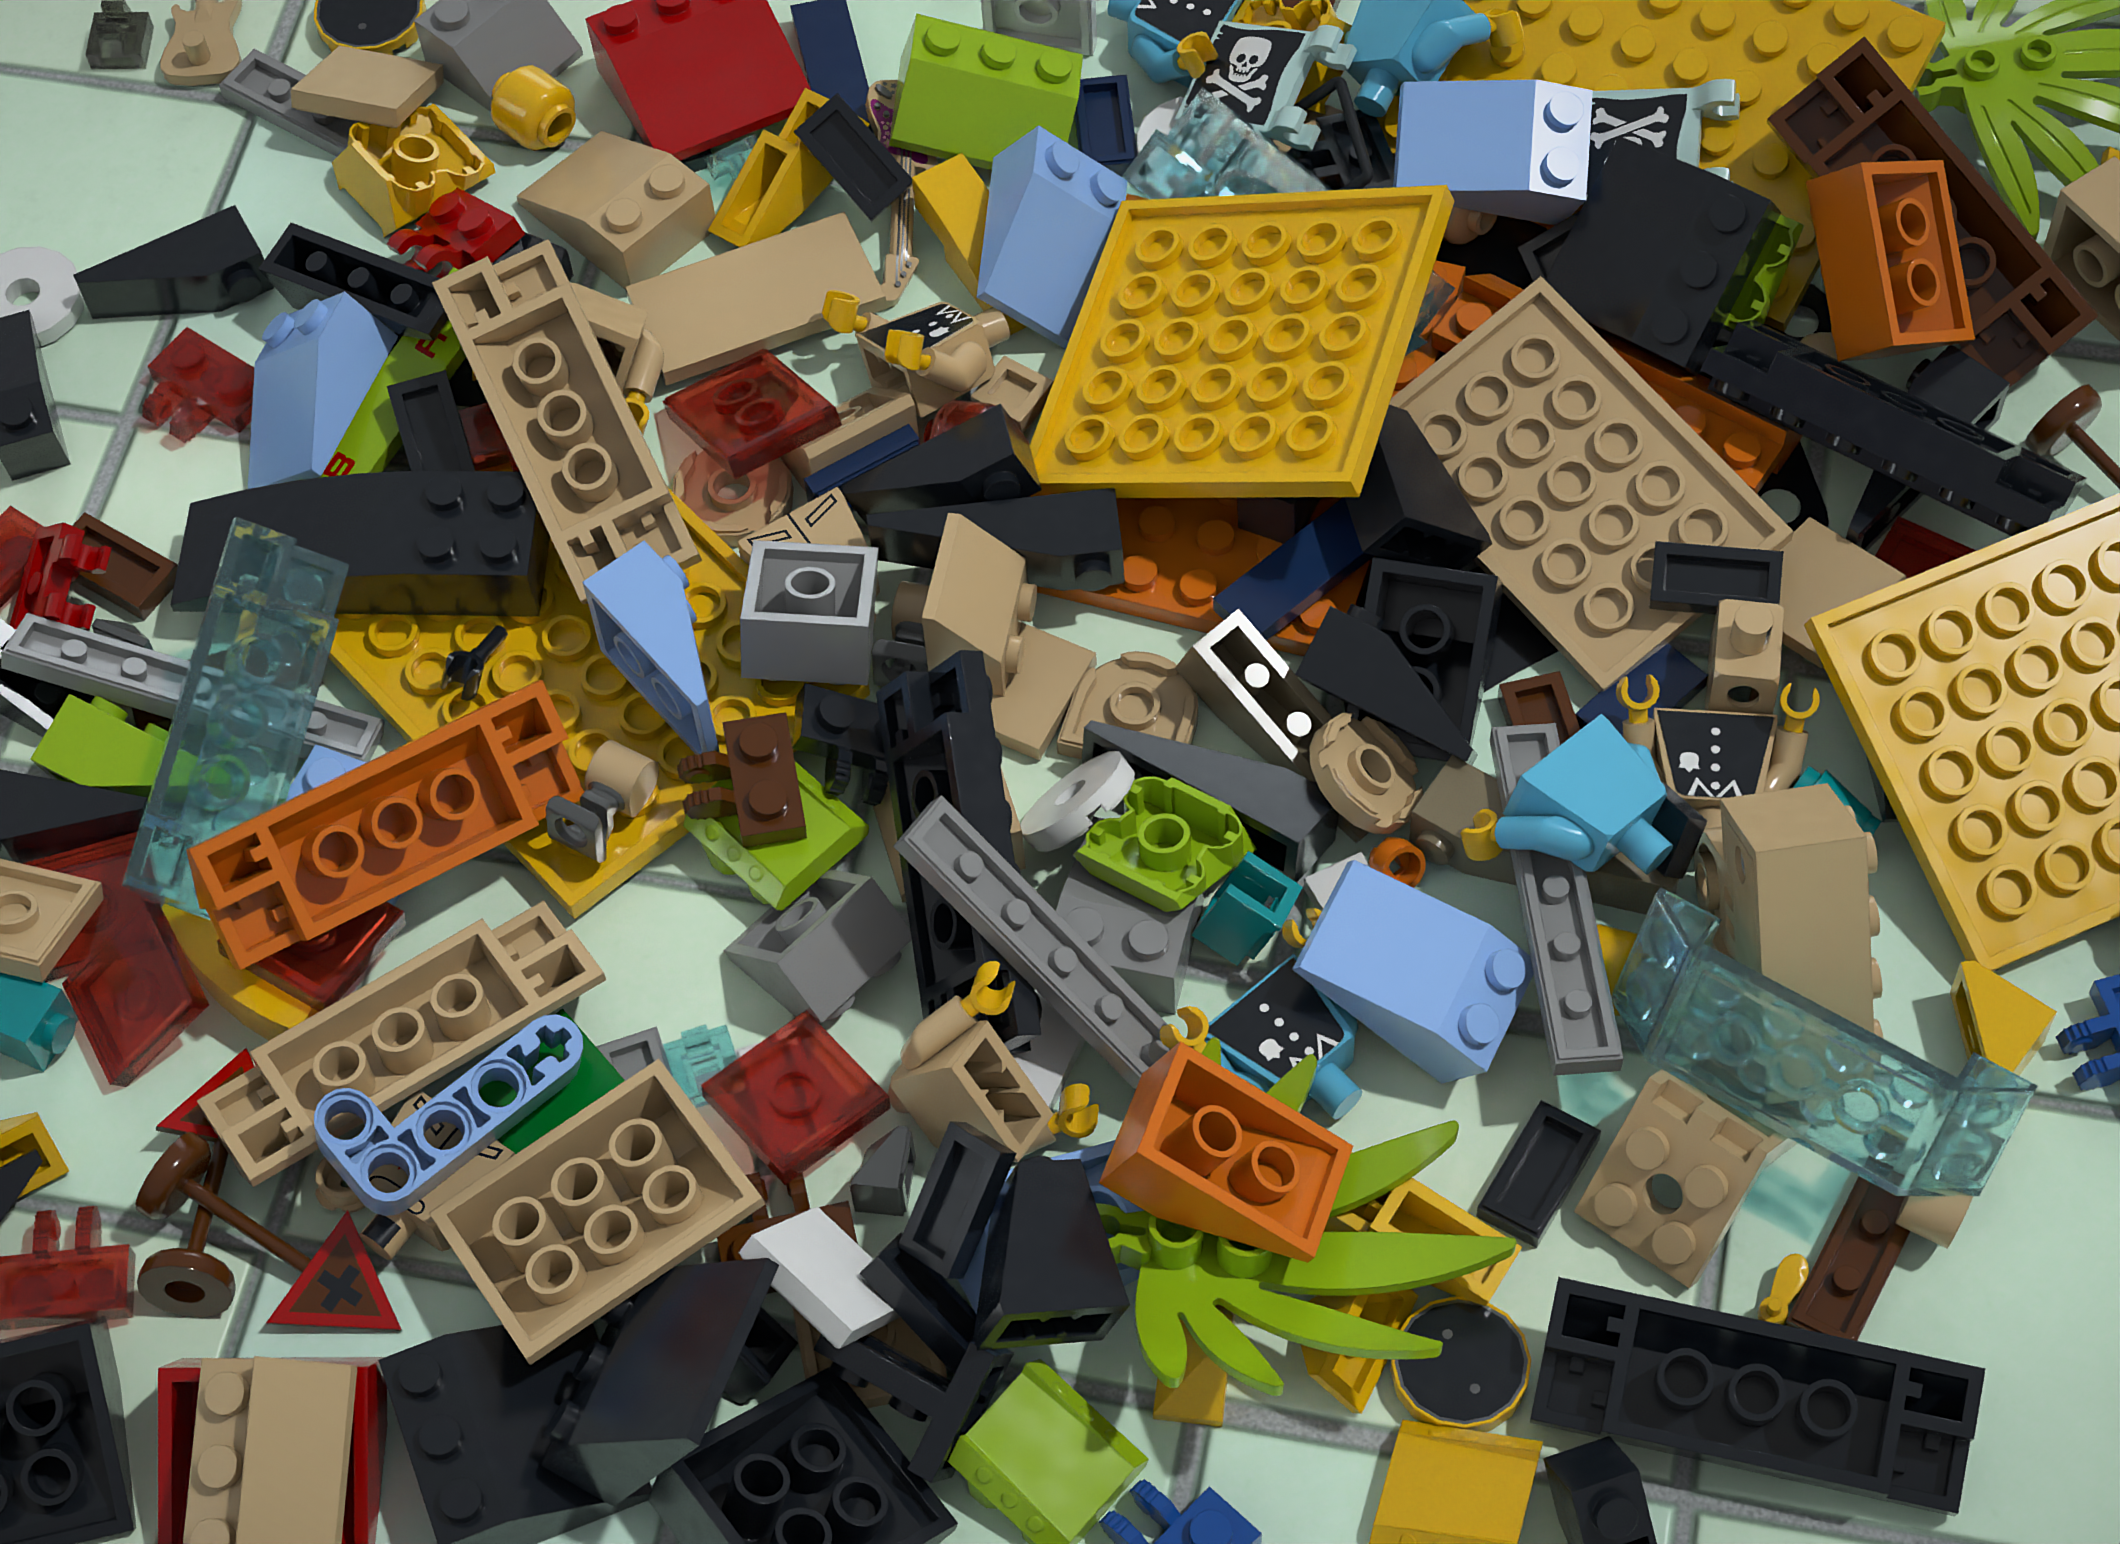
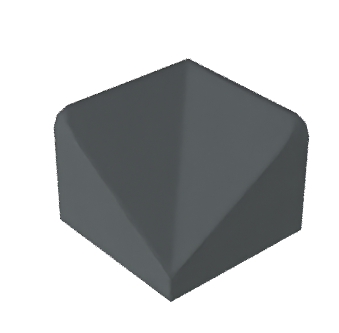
M897 1126L866 1150L862 1168L853 1177L849 1186L855 1212L904 1216V1212H907L916 1161L912 1132L909 1131V1127Z

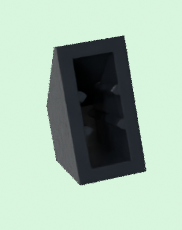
M1389 404L1360 496L1344 497L1362 552L1387 560L1461 570L1492 545L1489 533L1409 412Z
M1048 1156L1028 1158L1019 1162L1004 1182L990 1216L973 1336L977 1351L1103 1340L1128 1309L1130 1302L1081 1159L1052 1160Z

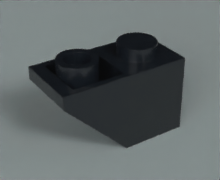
M1610 1436L1543 1458L1558 1520L1568 1544H1657L1639 1469Z

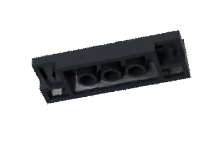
M1755 320L1738 322L1728 344L1711 348L1701 369L1702 372L1713 376L1707 388L1708 390L2010 536L2064 516L2087 477L1844 362H1838L1837 359Z
M959 650L929 672L905 671L876 692L897 841L930 802L942 795L1021 875V871L1014 858L1010 832L1012 811L1008 801L1005 799L1001 774L1002 747L995 735L991 709L993 688L991 680L986 674L983 651ZM899 853L923 1020L957 995L962 999L967 997L971 992L978 968L989 961H997L1000 963L998 974L987 987L993 990H1002L1009 983L1015 981L1016 984L1011 1001L1003 1013L986 1015L979 1012L975 1017L977 1021L987 1020L1011 1055L1031 1051L1030 1041L1042 1035L1040 1027L1042 1005L1035 989Z
M1558 1277L1530 1423L1597 1438L1610 1436L1615 1442L1955 1517L1959 1513L1970 1442L1974 1440L1986 1368Z

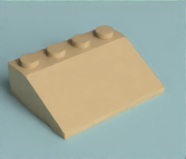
M657 1059L430 1211L429 1214L531 1365L764 1206L765 1202L661 1060Z

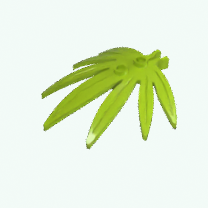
M1925 0L1924 14L1946 23L1945 34L1938 45L1944 58L1935 63L1929 62L1916 86L1914 96L1928 112L1933 111L1938 106H1953L1959 112L1967 115L1978 148L2005 205L2031 236L2037 240L2040 224L2038 189L2030 158L2021 139L2065 187L2099 166L2088 148L2067 126L2036 105L2046 106L2120 134V87L2081 80L2120 78V29H2088L2065 32L2119 15L2120 0H2055L2029 12L2009 27H2002V25L2013 12L2018 0H1978L1971 21L1967 20V12L1963 0Z
M1212 1037L1201 1054L1221 1065L1220 1041L1217 1037ZM1313 1054L1307 1055L1266 1093L1300 1113L1315 1078L1316 1057ZM1455 1120L1448 1121L1351 1153L1329 1218L1353 1210L1388 1193L1422 1171L1456 1142L1459 1130L1458 1122ZM1096 1203L1105 1232L1114 1236L1108 1238L1116 1264L1122 1263L1140 1271L1135 1301V1327L1138 1343L1151 1371L1165 1386L1170 1388L1180 1386L1186 1371L1187 1345L1179 1320L1181 1319L1203 1352L1230 1376L1263 1393L1273 1396L1283 1394L1284 1382L1251 1341L1215 1307L1216 1305L1225 1307L1247 1322L1276 1336L1326 1352L1373 1359H1425L1438 1357L1443 1347V1342L1411 1334L1267 1290L1321 1296L1370 1295L1408 1290L1454 1279L1496 1264L1511 1257L1515 1252L1517 1243L1516 1239L1511 1237L1332 1231L1323 1232L1315 1258L1307 1263L1159 1219L1145 1210L1125 1213L1119 1207Z

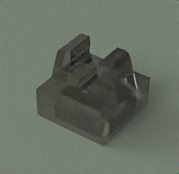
M102 0V12H94L85 54L90 68L146 69L154 30L149 12H132L125 0Z

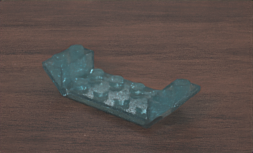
M1660 887L1654 896L1611 995L1612 1002L1647 1062L1895 1196H1980L2038 1087L2036 1084L1975 1052L1969 1058L1958 1078L1711 948L1710 945L1722 919Z

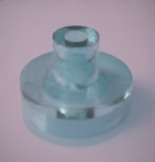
M755 134L704 159L714 181L730 174L735 182L757 142Z

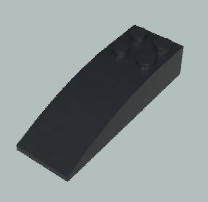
M419 470L358 473L303 479L245 489L190 503L170 605L173 612L540 616L550 535L520 472Z

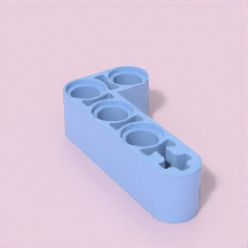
M557 1014L544 1015L532 1021L395 1128L372 1100L361 1091L351 1088L336 1089L326 1094L317 1104L314 1113L316 1143L324 1157L367 1208L374 1213L384 1216L398 1215L412 1207L485 1148L568 1085L577 1075L583 1052L582 1034L575 1023L567 1017ZM544 1042L550 1049L556 1048L560 1044L564 1046L562 1062L559 1063L556 1058L549 1056L534 1067L533 1085H531L526 1070L537 1062L540 1044ZM491 1081H503L514 1088L517 1097L505 1107H493L481 1099L479 1090ZM346 1112L356 1114L365 1123L364 1130L358 1136L348 1140H341L333 1137L326 1129L332 1117ZM447 1122L460 1129L463 1139L457 1146L451 1149L440 1150L432 1147L424 1137L425 1132L436 1123ZM382 1165H396L406 1172L408 1181L402 1189L396 1192L385 1193L378 1191L372 1186L369 1181L370 1175L376 1168Z

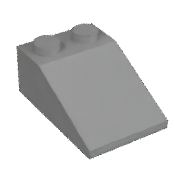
M1093 816L1091 820L1093 824L1088 827L1089 830L1097 821L1103 820L1104 818ZM1086 835L1083 839L1081 847L1086 844ZM1075 859L1060 894L1056 912L1153 1010L1176 1014L1195 939L1191 934L1200 920L1207 890L1182 910L1164 912L1091 875Z

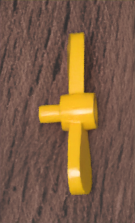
M1790 1254L1781 1261L1774 1277L1771 1294L1758 1307V1320L1781 1325L1786 1323L1788 1319V1306L1800 1293L1809 1275L1807 1260L1802 1255Z

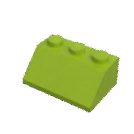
M916 13L901 55L889 146L947 160L963 153L972 166L992 170L993 157L1038 125L1068 143L1079 98L1083 54Z

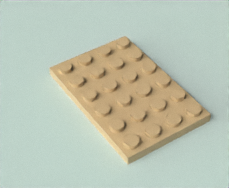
M1541 276L1390 400V405L1409 412L1489 533L1492 545L1473 559V561L1485 574L1495 575L1500 578L1503 583V593L1598 693L1601 690L1603 692L1671 642L1704 614L1649 609L1655 541L1780 551L1792 541L1794 531Z

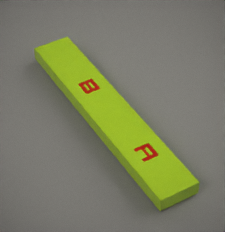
M453 267L449 274L458 271V269ZM450 320L447 321L434 341L402 336L386 358L321 477L383 472L403 444L387 386L446 370L448 379H451L466 358V355Z

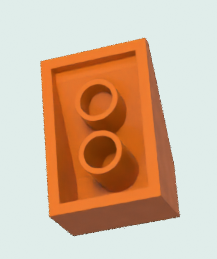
M1180 1041L1142 1073L1099 1184L1159 1219L1308 1263L1315 1258L1353 1145Z

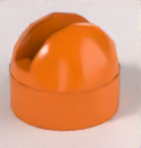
M1399 837L1385 838L1377 848L1373 847L1368 859L1371 868L1413 888L1420 882L1426 869V859L1423 852L1408 840ZM1393 860L1400 866L1394 873L1389 868Z

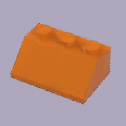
M1943 160L1861 162L1806 181L1810 214L1814 224L1821 264V276L1825 286L1831 320V332L1838 362L1878 359L1975 340Z

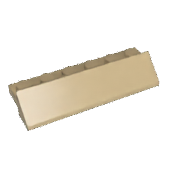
M549 239L494 265L487 256L432 282L581 603L588 604L582 582L644 540L661 558L666 555L671 556L682 570L701 562L700 554Z
M545 901L538 903L493 930L488 927L482 918L250 1051L256 1065L254 1068L203 1096L197 1102L203 1115L234 1161L239 1174L251 1186L255 1187L319 1149L315 1137L314 1113L317 1104L326 1094L336 1089H355L370 1098L382 1112L519 1032L532 1021L548 1015L606 981V977L573 930L566 931ZM349 1112L340 1113L332 1117L326 1129L333 1137L338 1138L364 1122L356 1114Z
M254 1356L253 1359L202 1358L183 1544L342 1543L358 1366Z

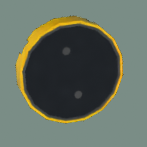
M316 0L314 22L322 42L324 41L328 44L331 52L340 45L394 55L392 50L400 48L403 44H405L407 49L418 40L419 37L414 20L426 11V5L424 0Z
M1460 1296L1431 1301L1409 1315L1401 1327V1331L1443 1342L1442 1351L1438 1357L1391 1360L1390 1372L1396 1395L1414 1419L1438 1426L1488 1432L1514 1415L1528 1388L1531 1356L1525 1335L1507 1313L1490 1303L1484 1306Z

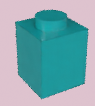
M0 973V1053L44 1072L54 1056L63 1052L70 1044L79 1017L62 989L44 981L42 983Z

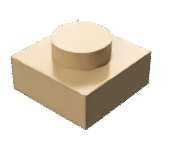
M1004 355L995 366L993 377L980 384L971 395L972 411L981 414L1001 403L1024 434L1042 412L1054 381Z

